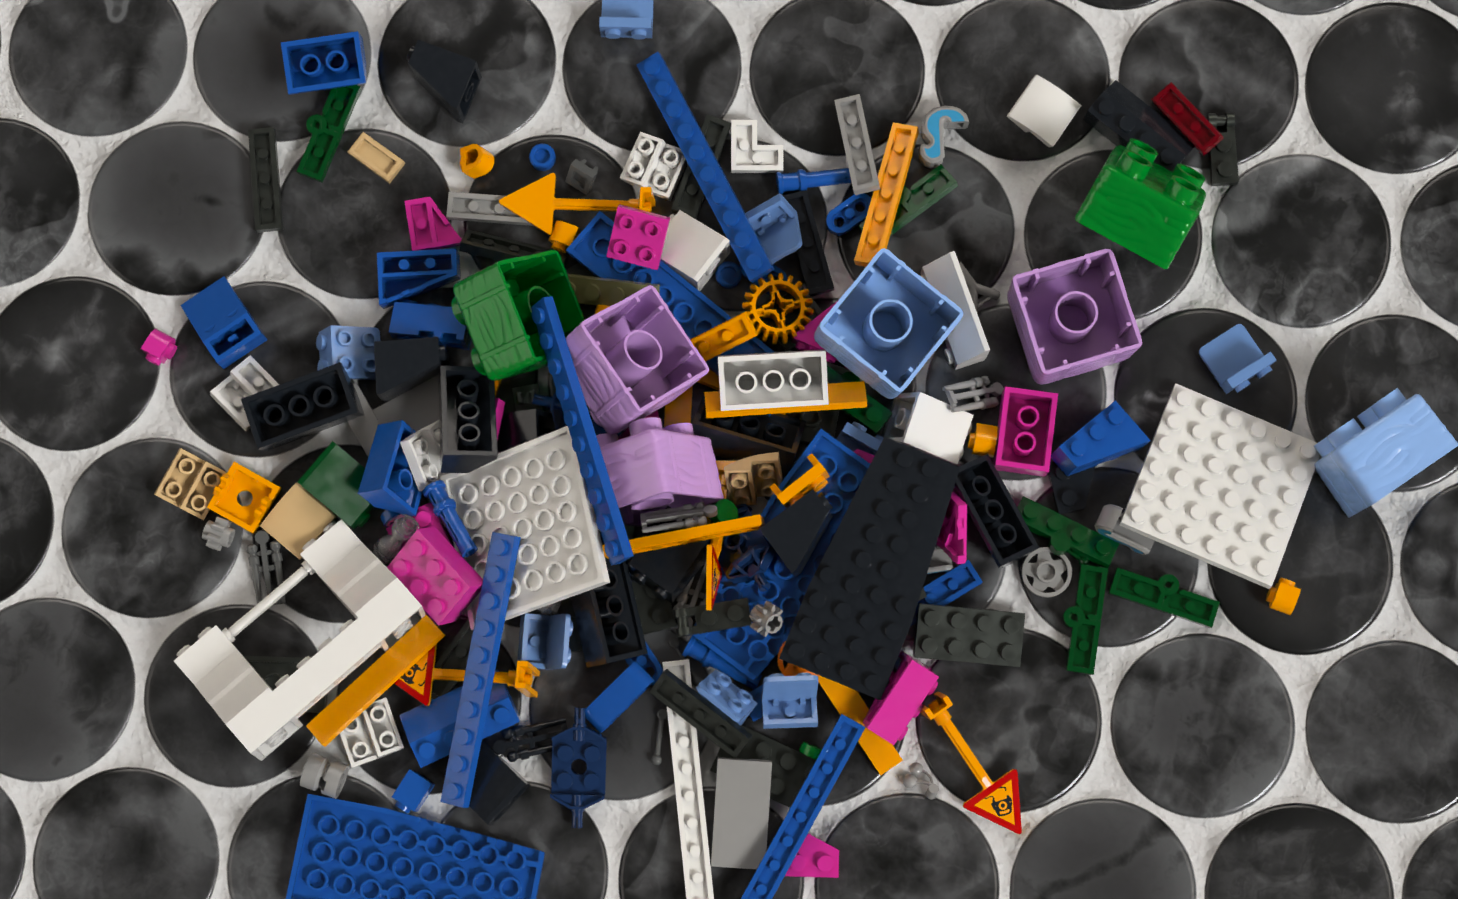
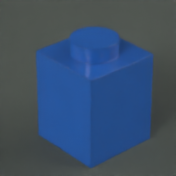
M409 769L392 795V798L397 800L395 806L408 814L411 810L418 812L435 784L416 771Z

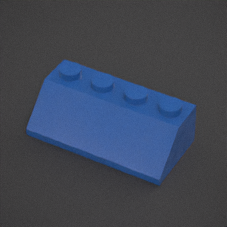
M492 684L482 739L520 722L521 717L505 684ZM462 686L432 699L429 706L422 704L399 715L408 742L420 768L450 754Z

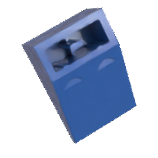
M225 276L180 305L210 354L223 369L268 340Z

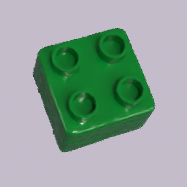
M1131 138L1126 147L1119 145L1113 149L1078 210L1075 221L1155 265L1168 269L1202 209L1206 192L1201 186L1205 181V177L1193 168L1183 164H1177L1174 171L1171 172L1154 162L1158 152L1153 147L1140 140Z
M556 250L498 261L455 283L453 287L455 297L452 300V311L455 318L461 324L467 326L474 344L471 352L473 365L479 373L487 376L490 380H501L548 366L544 349L540 344L536 323L532 319L531 307L543 297L553 296L565 338L585 320L560 254Z

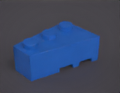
M456 248L377 253L379 306L383 309L394 306V302H402L404 299L409 300L461 279L460 253Z
M406 299L402 300V302H394L389 327V334L392 338L417 339L438 337L446 347L470 350L472 339L467 326L461 324L455 318L452 307L437 304H418L416 301Z
M1115 400L1060 445L1051 454V459L1066 476H1070L1095 467L1100 463L1139 451L1151 440Z

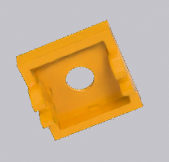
M812 453L807 458L813 467L785 490L781 491L775 483L770 486V489L786 508L790 507L811 490L818 492L828 484L826 479L830 475Z
M233 462L227 474L225 473L221 476L220 484L215 486L214 496L207 508L255 534L282 488L242 465ZM242 491H249L253 496V500L248 506H242L237 501L238 494Z

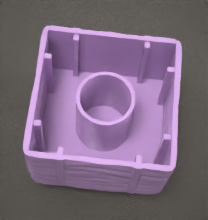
M1111 249L1088 253L1081 257L1061 261L1040 269H1033L1013 277L1007 293V299L1032 378L1037 384H1048L1122 362L1130 358L1141 347V335L1114 253Z
M651 285L582 321L566 337V343L569 347L591 416L596 424L612 435L628 428L631 422L643 419L674 401L709 372L707 363L697 348L694 347L656 288Z
M650 417L631 422L629 424V437L619 440L617 434L606 433L596 435L624 525L642 527L640 514L663 510L667 506L671 508L683 507L684 504H691L692 506L698 502H703L707 506L724 499L711 439L694 435L691 423H676L662 428L660 418Z

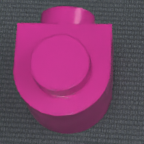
M154 329L141 347L147 355L145 359L157 366L161 363L164 364L167 359L170 360L177 350L175 338L158 329Z

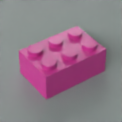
M1005 386L1001 394L997 442L993 459L996 470L1042 477L1049 473L1058 393Z
M435 526L417 529L387 566L438 626L456 622L481 592L483 583L481 576Z

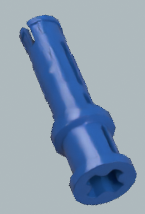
M849 168L814 172L798 169L797 172L784 174L780 171L776 172L777 191L781 195L787 191H807V188L852 183Z
M443 480L432 482L424 488L423 495L429 498L433 505V513L443 520L461 556L464 558L465 556L473 555L478 548L455 510V500L450 499L445 490L446 484Z
M693 635L682 653L684 657L689 656L701 662L702 667L709 668L710 666L752 690L757 687L762 677L760 674L756 680H752L712 649L697 640Z

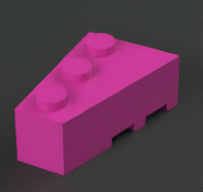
M901 650L898 656L902 661L896 672L891 673L890 682L886 686L881 700L875 698L862 722L867 729L892 745H895L897 740L901 741L908 731V723L912 717L916 718L923 708L922 702L927 695L930 696L935 691L938 685L937 679L939 678L929 667Z

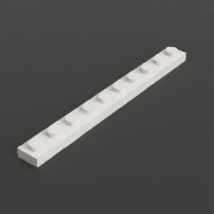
M689 659L662 662L663 672L668 669L692 688ZM667 706L686 899H714L697 729Z

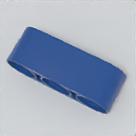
M635 661L585 709V718L601 734L655 680Z

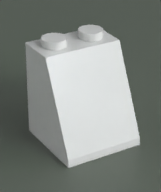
M679 210L676 215L671 214L669 216L670 223L661 260L697 290L701 291L716 272L717 267L730 254V240Z
M922 392L900 393L895 397L890 410L893 413L885 425L882 437H887L940 460L957 465L964 453L963 445L965 439L972 429L971 421L973 415L965 411L951 412V405Z

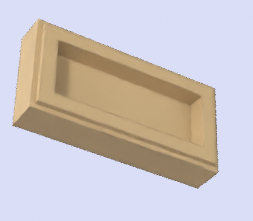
M364 132L361 133L347 151L351 157L389 184L405 165L402 159Z

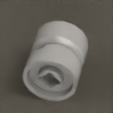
M312 753L303 769L300 786L313 791L320 788L321 794L337 799L345 784L349 766L337 761L328 763V758Z

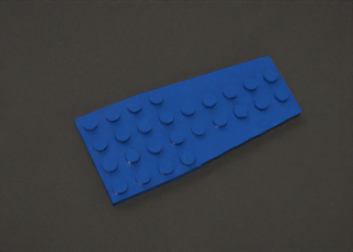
M822 429L819 430L778 486L783 491L810 470L813 465L807 456L811 453L830 475L826 479L828 484L815 493L818 495L822 492L833 507L829 511L833 518L802 573L797 577L794 576L776 552L764 573L770 584V588H766L767 591L761 592L755 580L734 584L728 580L725 574L719 584L714 602L719 603L748 598L751 613L757 604L764 605L766 601H769L783 611L780 614L783 621L781 628L776 633H768L766 637L750 628V626L693 635L752 680H756L775 658L780 647L787 640L810 581L870 463ZM773 493L761 516L766 524L787 508Z
M307 794L286 899H537L545 852L388 808Z

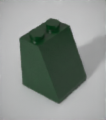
M332 441L299 479L298 483L354 530L358 526L360 528L363 527L371 517L369 513L374 506L358 494L365 468Z

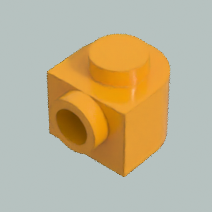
M471 144L460 148V167L463 173L475 179L491 171L494 165V156L491 152L478 144Z
M556 220L552 234L549 237V242L553 243L551 247L566 253V249L581 231L577 226Z
M976 424L975 432L969 434L967 448L972 449L973 455L984 456L988 454L989 457H994L998 426Z
M1280 578L1275 587L1272 586L1268 591L1266 601L1270 602L1269 608L1291 615L1301 589L1294 587L1295 582Z

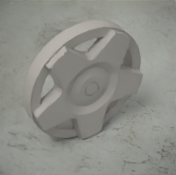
M1049 547L1038 548L1030 553L1024 560L1021 569L1022 580L1027 589L1033 594L1045 598L1054 597L1062 593L1068 587L1072 578V567L1068 558L1063 554L1058 555L1061 559L1053 560ZM1038 554L1036 563H1028L1034 555ZM1067 570V578L1064 583L1061 574ZM1027 575L1034 579L1032 586L1027 579ZM1047 587L1055 590V592L1044 593L1043 591Z

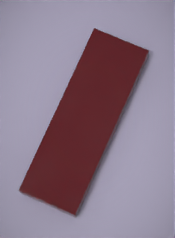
M1172 82L1151 99L1156 107L1203 156L1224 139L1220 132Z

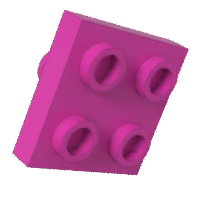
M619 204L606 257L658 270L670 217Z

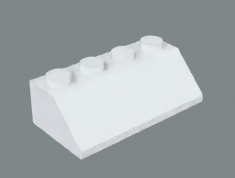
M952 251L923 266L921 277L942 295H945L959 306L964 313L960 322L945 339L947 349H944L947 362L948 364L953 363L955 370L984 361L990 348L956 253Z
M825 350L718 356L721 411L829 405Z

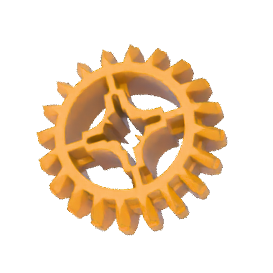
M783 273L778 274V280H774L773 275L768 274L767 283L760 277L758 279L760 287L751 284L750 290L753 293L746 292L744 298L750 302H743L742 308L749 310L747 313L750 319H752L754 327L756 326L758 335L761 332L764 333L762 337L763 342H766L768 336L773 337L772 344H777L778 337L782 338L783 344H787V335H790L793 339L797 336L795 330H804L805 328L802 324L807 325L811 322V319L807 316L813 315L814 310L807 306H810L813 300L812 298H805L809 294V290L803 289L799 291L802 282L798 281L793 285V276L791 275L787 281H783ZM779 290L791 294L796 301L782 298ZM769 291L770 302L762 305V308L756 309L758 299ZM775 299L779 308H782L781 317H779V313H777V311L773 309ZM799 308L798 318L792 324L786 326L785 316L792 313L794 309ZM759 317L773 319L778 328L766 325Z

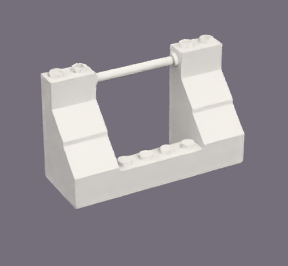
M342 519L337 523L333 521L328 524L323 530L324 534L317 540L313 538L308 541L302 548L304 551L300 554L305 560L301 563L303 567H300L230 628L227 629L225 627L221 631L217 625L213 628L209 626L198 635V641L192 646L189 644L184 646L176 654L178 657L174 662L195 685L245 748L261 761L303 726L298 719L380 647L385 652L426 615L417 599L360 541ZM316 573L356 620L350 619L339 629L341 632L333 640L329 637L318 647V653L312 658L307 656L301 660L296 666L298 670L291 676L286 674L275 683L277 688L273 690L232 643L236 640L234 636H237L308 574L313 575Z

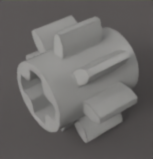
M216 517L215 522L209 520L202 533V539L207 540L206 546L217 551H221L222 546L229 548L235 535V529L230 528L231 522L220 517Z
M766 601L764 605L757 604L749 615L753 622L750 628L764 637L768 633H776L783 623L780 616L783 611L769 601Z

